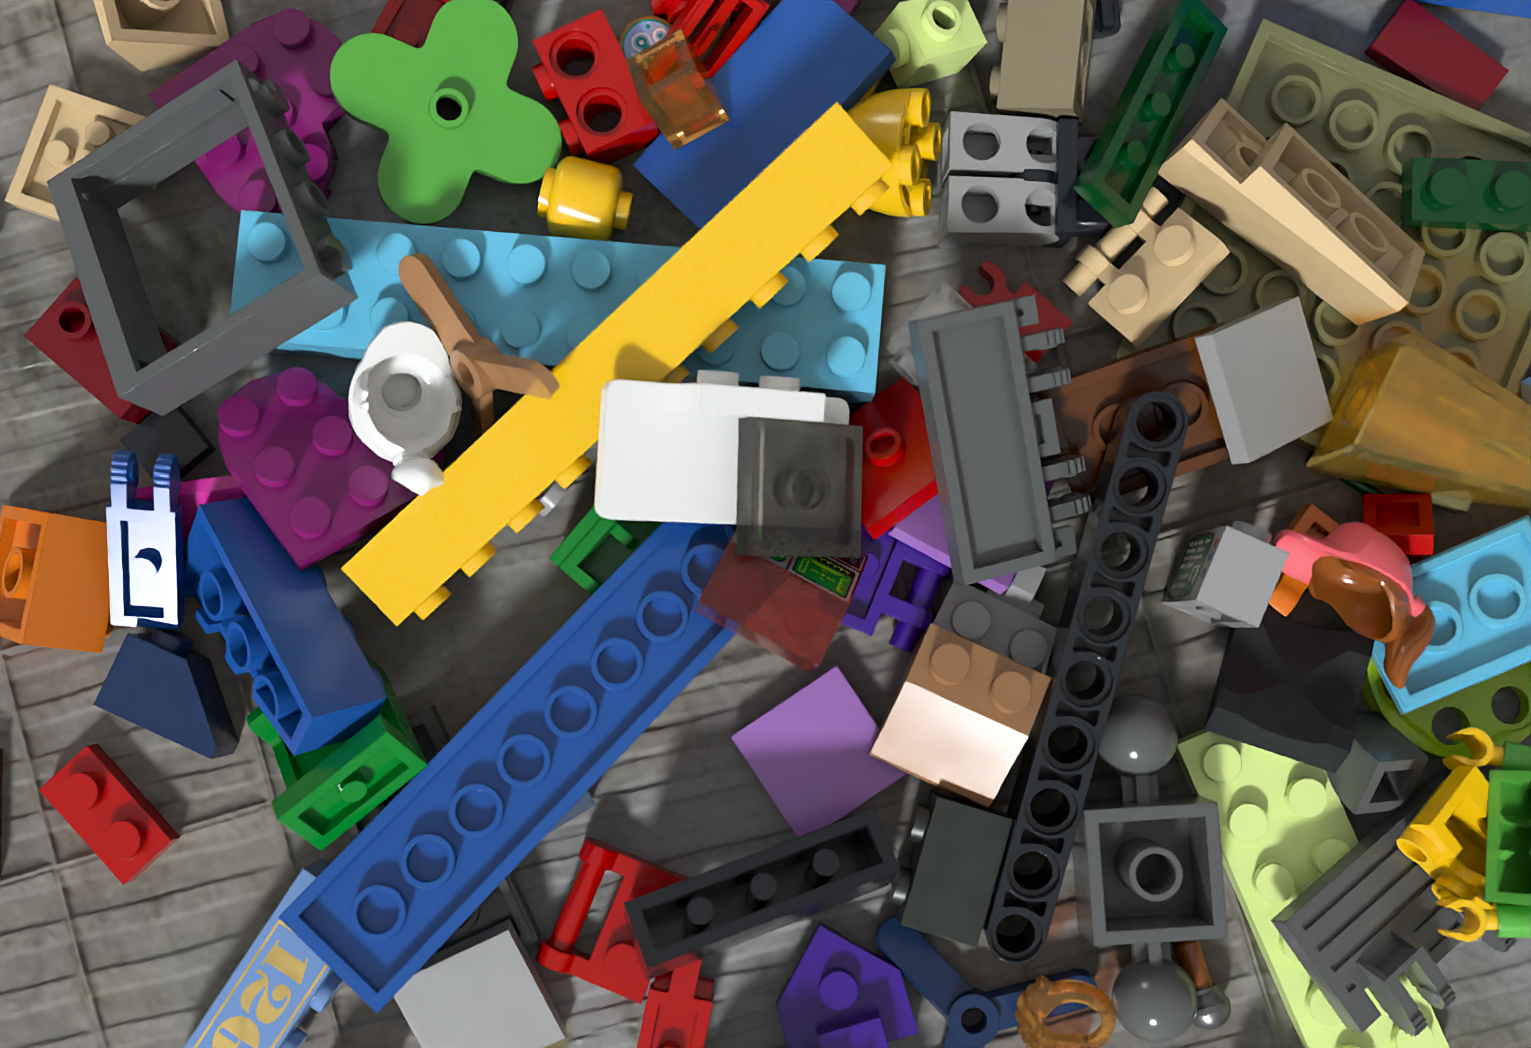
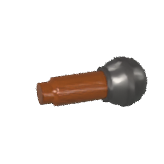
M1176 941L1174 948L1179 964L1192 979L1197 992L1198 1009L1193 1024L1205 1030L1217 1029L1223 1026L1229 1020L1231 1002L1218 987L1217 983H1213L1200 941Z

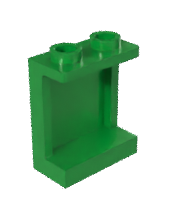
M365 654L364 656L369 665L374 667L382 677L387 699L377 717L349 740L294 756L260 707L256 708L246 717L249 729L272 747L286 786V790L271 801L277 820L321 851L428 766L385 671Z

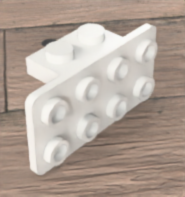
M705 370L698 371L697 383L669 384L622 379L609 380L603 385L601 390L595 510L599 516L615 520L834 528L841 522L843 513L842 495L844 494L849 406L841 398L825 397L826 394L800 392V379L790 377L760 376L759 388L740 387L739 373Z

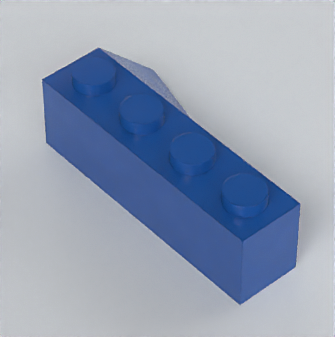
M248 497L200 504L183 550L184 598L194 596L202 607L196 609L195 619L206 634L219 631L226 640V662L236 675L249 672L254 679V701L294 756L349 740L377 717L387 696L381 675L374 667L369 665L356 642L352 623L345 615H341L327 590L323 571L319 566L313 565L300 572Z

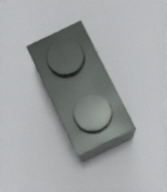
M930 790L927 804L917 802L907 832V840L915 842L908 867L899 864L900 871L893 879L889 895V903L897 905L895 914L900 925L977 948L1013 819L1002 811L992 808L984 809L969 801Z

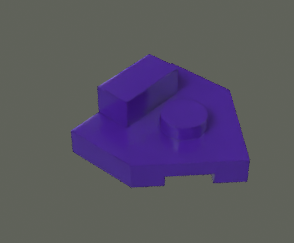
M819 921L796 968L776 1000V1008L787 1047L889 1048L888 1042L918 1034L900 969L885 957L867 950L842 936V933Z

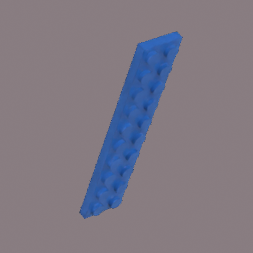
M664 521L428 763V766L420 771L278 918L378 1013L793 574L788 569L801 542L816 550L815 547H818L824 537H828L836 527H806L807 530L803 538L792 533L795 527H791L789 531L785 532L774 526L769 534L770 536L777 529L798 540L793 554L784 569L733 542L742 525ZM763 525L761 529L768 532L770 526ZM748 526L746 527V530H747V531H749V532H751V533H753V534H755V535H757V536L763 538L764 540H766V541H768V542H770V543H772V544H774V545H777V543H778L777 541H776V543H773V542L769 541L768 539H766V538H764V537H762V536H760V535H758V534L752 532L751 530H749V529H748ZM812 529L821 533L817 545L806 541ZM751 535L749 544L757 550H765L768 543L766 542L763 548H757L751 543L754 536ZM755 537L754 543L761 546L764 540Z

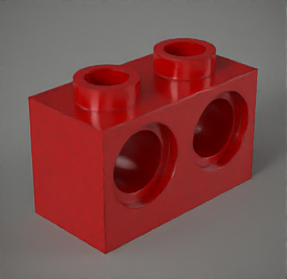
M602 8L532 40L541 61L531 67L532 72L547 103L558 98L567 115L566 119L557 123L572 156L577 157L585 153L588 160L611 164L650 146L659 136L656 120ZM584 57L594 62L591 69L583 75L571 76L564 73L566 65L575 58ZM602 112H613L621 117L619 124L608 132H597L590 128L592 119Z

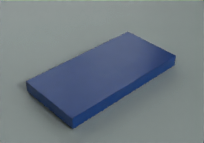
M782 0L632 165L701 230L836 102L847 112L892 66L896 58L886 45L833 0Z

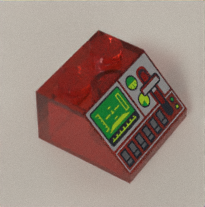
M739 525L700 596L694 611L810 672L819 666L849 608L869 556L813 527Z

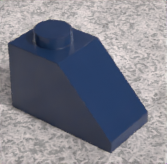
M156 628L154 633H127L93 705L210 759L234 754L239 741L210 659L190 650L194 642L192 639L170 629Z

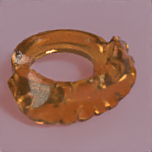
M1040 975L1036 978L1034 984L1026 987L1027 990L1022 992L1017 1000L1016 1005L1018 1009L1015 1012L1016 1021L1019 1023L1017 1030L1021 1034L1026 1048H1100L1108 1041L1115 1028L1116 1017L1112 1001L1101 989L1087 982L1079 980L1052 982L1047 977ZM1075 1002L1092 1007L1098 1012L1102 1022L1096 1031L1082 1036L1079 1033L1056 1034L1047 1028L1043 1019L1047 1018L1055 1007L1064 1003Z

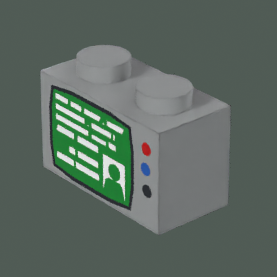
M1234 521L1231 527L1215 525L1213 529L1191 533L1161 603L1218 628H1258L1289 552L1270 545L1272 535L1269 532L1241 521Z

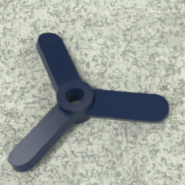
M897 917L883 920L875 931V942L882 954L894 966L900 969L909 982L945 1018L948 1028L942 1048H985V1045L993 1040L998 1031L1085 1009L1092 1005L1098 996V986L1093 976L1084 969H1072L984 992L981 989L971 987L916 929L900 925ZM975 1007L982 1010V1018L977 1024L968 1026L961 1023V1017L967 1009Z

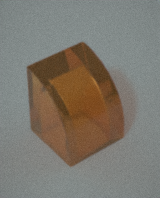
M682 29L626 60L640 103L674 150L683 147L730 120L712 79Z

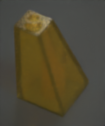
M1413 331L1359 356L1332 411L1334 420L1326 424L1305 467L1306 469L1326 476L1531 512L1530 404Z

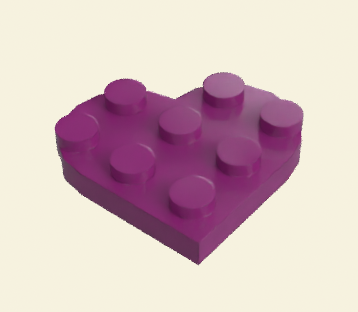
M284 9L278 14H273L249 25L148 94L157 108L160 109L236 59L264 82L272 79L282 90L289 103L290 110L285 113L289 126L302 140L310 155V162L305 166L311 181L319 187L326 199H329L332 191L328 187L335 173L334 159L338 160V153L328 131L345 115L332 94L330 69L332 60L342 44L321 22L308 18L298 9ZM249 126L194 160L217 194L240 215L241 210L283 214Z
M291 367L282 373H274L251 380L219 406L218 440L220 451L228 470L300 572L392 521L419 495L403 484L393 480L392 470L396 467L393 465V462L379 457L357 436L349 419L348 398L342 399L325 383L316 380L315 376L305 368ZM444 448L434 457L430 458V460L436 462L440 470L443 466Z

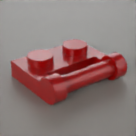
M585 837L578 853V857L582 860L550 939H542L535 955V960L548 969L571 974L641 1004L651 979H645L625 923L624 902L683 881L689 877L606 842ZM606 870H609L624 877L594 950L590 955L574 948V945Z

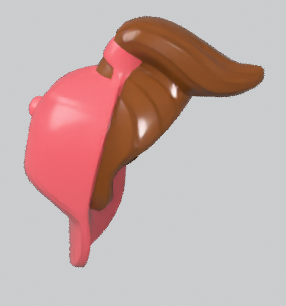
M1361 522L1343 523L1333 529L1323 540L1288 529L1278 532L1273 546L1289 552L1282 572L1309 585L1310 594L1314 598L1330 604L1353 631L1367 638L1385 643L1384 671L1395 687L1399 689L1404 688L1412 665L1425 651L1432 639L1435 630V617L1430 607L1425 604L1418 594L1413 592L1411 566L1402 549L1388 536Z

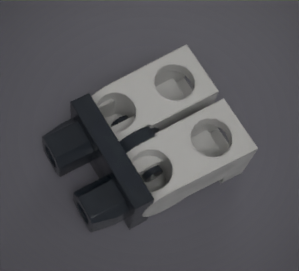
M950 111L942 128L940 186H943L939 196L938 248H963L965 244L1043 245V247L1062 248L1072 237L1101 234L1107 228L1108 221L1073 189L1077 176L1080 175L1100 135L1078 132V119L1059 118L1056 122L1050 119Z

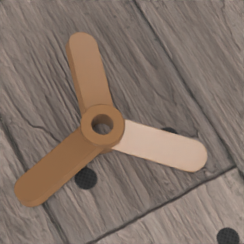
M418 252L401 259L398 267L401 283L443 344L444 349L450 356L451 368L457 382L470 396L474 443L494 425L492 391L502 389L550 399L557 392L560 384L545 366L532 359L504 355L490 339L480 335L427 255Z

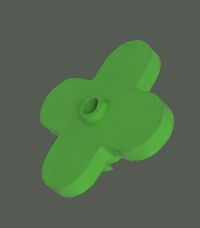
M493 0L448 1L436 14L425 44L421 48L412 47L383 34L366 33L346 41L338 49L332 60L330 84L332 94L338 106L353 120L387 135L388 143L377 173V188L385 207L401 221L412 225L428 226L445 220L459 206L470 177L474 173H480L507 185L525 186L541 180L547 167L553 168L559 159L562 137L555 117L541 103L519 94L507 86V79L517 54L518 34L508 12ZM443 98L455 101L460 106V116L450 121L441 118L436 110L437 102Z

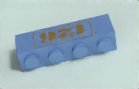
M320 859L301 870L184 1048L302 1047L308 1034L300 1029L313 1009L321 1014L327 1008L344 981L278 917L325 870L329 863Z

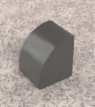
M1378 711L1357 712L1355 735L1350 754L1336 773L1326 771L1337 796L1354 814L1404 810L1429 757L1397 728L1392 727Z

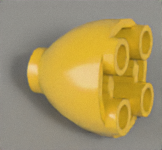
M928 88L894 89L876 93L856 102L846 112L893 164L891 169L881 177L890 188L868 208L872 211L908 218L912 216L926 217L930 212L932 185L930 179L927 178L929 161H938L940 157L942 130L939 122H929L931 98Z

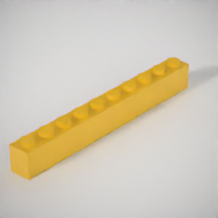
M836 102L550 371L560 384V388L550 399L530 395L523 396L443 472V485L430 489L423 496L418 495L341 569L396 626L413 612L423 621L452 594L443 585L460 568L468 577H471L499 551L490 542L491 539L507 525L517 534L545 508L537 497L547 487L556 481L563 489L567 488L593 463L585 452L599 438L601 390L607 381L622 379L679 384L690 374L681 364L700 345L710 355L739 328L730 317L750 299L760 309L789 282L780 272L799 253L810 262L839 235L831 224L851 206L860 216L890 188L881 177L891 169L893 164Z

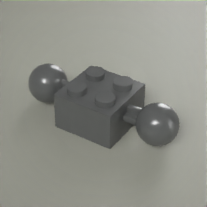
M1130 694L1113 699L1098 751L1101 761L1118 774L1120 798L1085 800L1072 845L1078 931L1093 946L1131 944L1132 961L1125 965L1118 973L1112 988V1005L1115 1015L1123 1028L1134 1037L1149 1043H1167L1179 1038L1191 1027L1198 1009L1195 985L1187 972L1172 961L1170 942L1228 938L1218 802L1197 794L1159 796L1157 772L1170 762L1175 753L1178 742L1177 727L1170 712L1161 703L1148 696Z

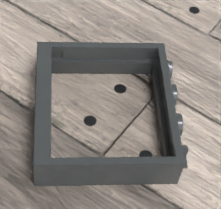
M237 59L47 181L117 395L121 399L162 416L358 299L348 273L349 270L353 269L352 259L344 245L331 231L326 218L331 215V207L319 187L311 181L305 166L310 162V155L302 140L289 126L285 113L290 110V106L284 93L272 79L264 82ZM249 126L305 269L167 353L117 209Z

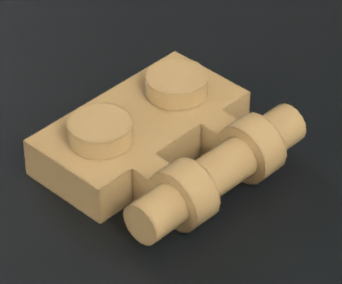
M1151 186L1134 223L1119 228L1112 226L1094 247L1087 244L1075 257L1079 263L1062 280L1080 297L1098 279L1104 286L1088 304L1136 348L1162 324L1230 253L1219 238L1179 207L1161 226L1152 221L1169 203L1167 198L1153 186ZM1136 237L1139 238L1144 244L1118 270L1112 265L1113 261Z

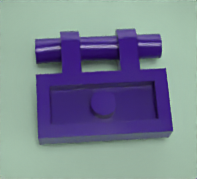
M852 514L839 544L850 549H848L844 560L834 558V560L859 572L850 598L846 602L821 589L812 612L869 636L873 635L880 615L889 616L898 621L888 644L912 653L921 630L925 631L933 619L934 614L929 612L940 582L942 578L949 579L952 568L888 535L889 530L874 540ZM851 552L866 557L860 571L859 569L864 557L861 556L858 566L853 568L851 567L853 565L847 562ZM902 561L919 568L906 601L889 595Z

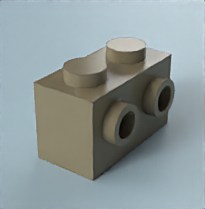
M1008 0V3H1001L999 5L996 32L998 41L1003 43L1001 66H994L991 72L990 99L993 105H997L1001 115L1043 118L1056 122L1059 118L1078 119V126H1083L1096 0Z

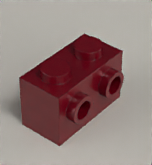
M75 278L28 330L24 337L117 417L139 424L152 411L118 397L80 281ZM158 326L167 353L182 345Z

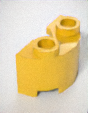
M1476 765L1456 766L1450 775L1439 784L1396 840V844L1404 855L1418 863L1435 880L1431 889L1438 899L1453 896L1474 901L1482 909H1493V902L1484 901L1489 783ZM1452 908L1456 911L1464 913L1461 908Z

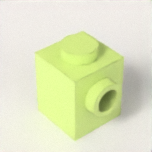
M907 0L899 2L874 33V36L886 45L896 58V61L889 70L898 89L909 88L959 73L987 43L968 0Z

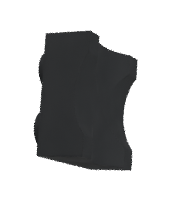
M1267 605L1258 628H1231L1204 730L1336 773L1352 749L1359 698L1375 640L1355 632L1332 631L1305 625L1281 615Z

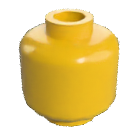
M567 156L561 160L557 169L547 167L540 190L537 216L546 219L548 231L554 237L609 241L614 228L626 231L634 193L622 191L623 176L619 168L584 158Z

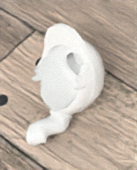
M394 322L380 329L367 345L363 358L356 367L349 388V419L361 441L379 457L393 462V465L396 466L392 470V479L423 496L430 489L444 484L443 473L436 462L430 460V458L434 457L453 438L462 410L461 390L453 374L447 352L435 332L416 322Z

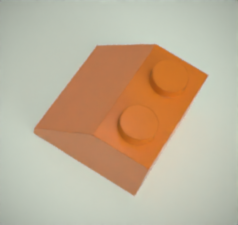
M3 504L0 515V637L24 645L102 653L105 638L111 635L115 627L111 623L107 522Z

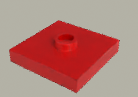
M904 377L849 416L844 494L842 495L843 504L874 540L938 494L921 395Z

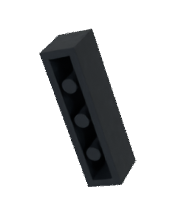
M875 808L624 902V920L645 979L649 980L884 888L899 873L900 867Z

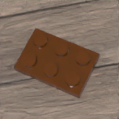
M1224 322L1071 375L1072 383L1037 391L1039 399L1052 398L1061 453H1058L1059 457L1080 454L1084 456L1086 471L1072 477H1067L1071 493H1089L1092 504L1115 416L1123 402L1129 397L1140 393L1152 391L1167 392L1176 396L1186 408L1188 430L1175 477L1230 459L1195 341V337L1225 325ZM1151 403L1141 408L1137 415L1136 425L1139 433L1144 438L1150 441L1156 439L1161 435L1165 427L1163 412L1158 406ZM1136 467L1128 469L1119 481L1118 490L1120 495L1147 487L1148 482L1145 474Z

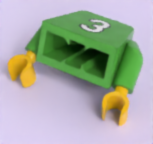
M1468 727L1447 735L1446 738L1466 743L1471 750V759L1464 756H1449L1442 759V761L1452 771L1458 765H1476L1477 768L1486 764L1498 766V770L1489 771L1484 901L1493 902V909H1482L1479 904L1467 899L1453 896L1442 897L1436 902V905L1448 908H1461L1465 918L1462 926L1456 930H1437L1444 936L1466 942L1477 940L1484 934L1485 930H1495L1496 937L1531 938V746L1504 741L1502 747L1495 746L1491 738L1484 731Z

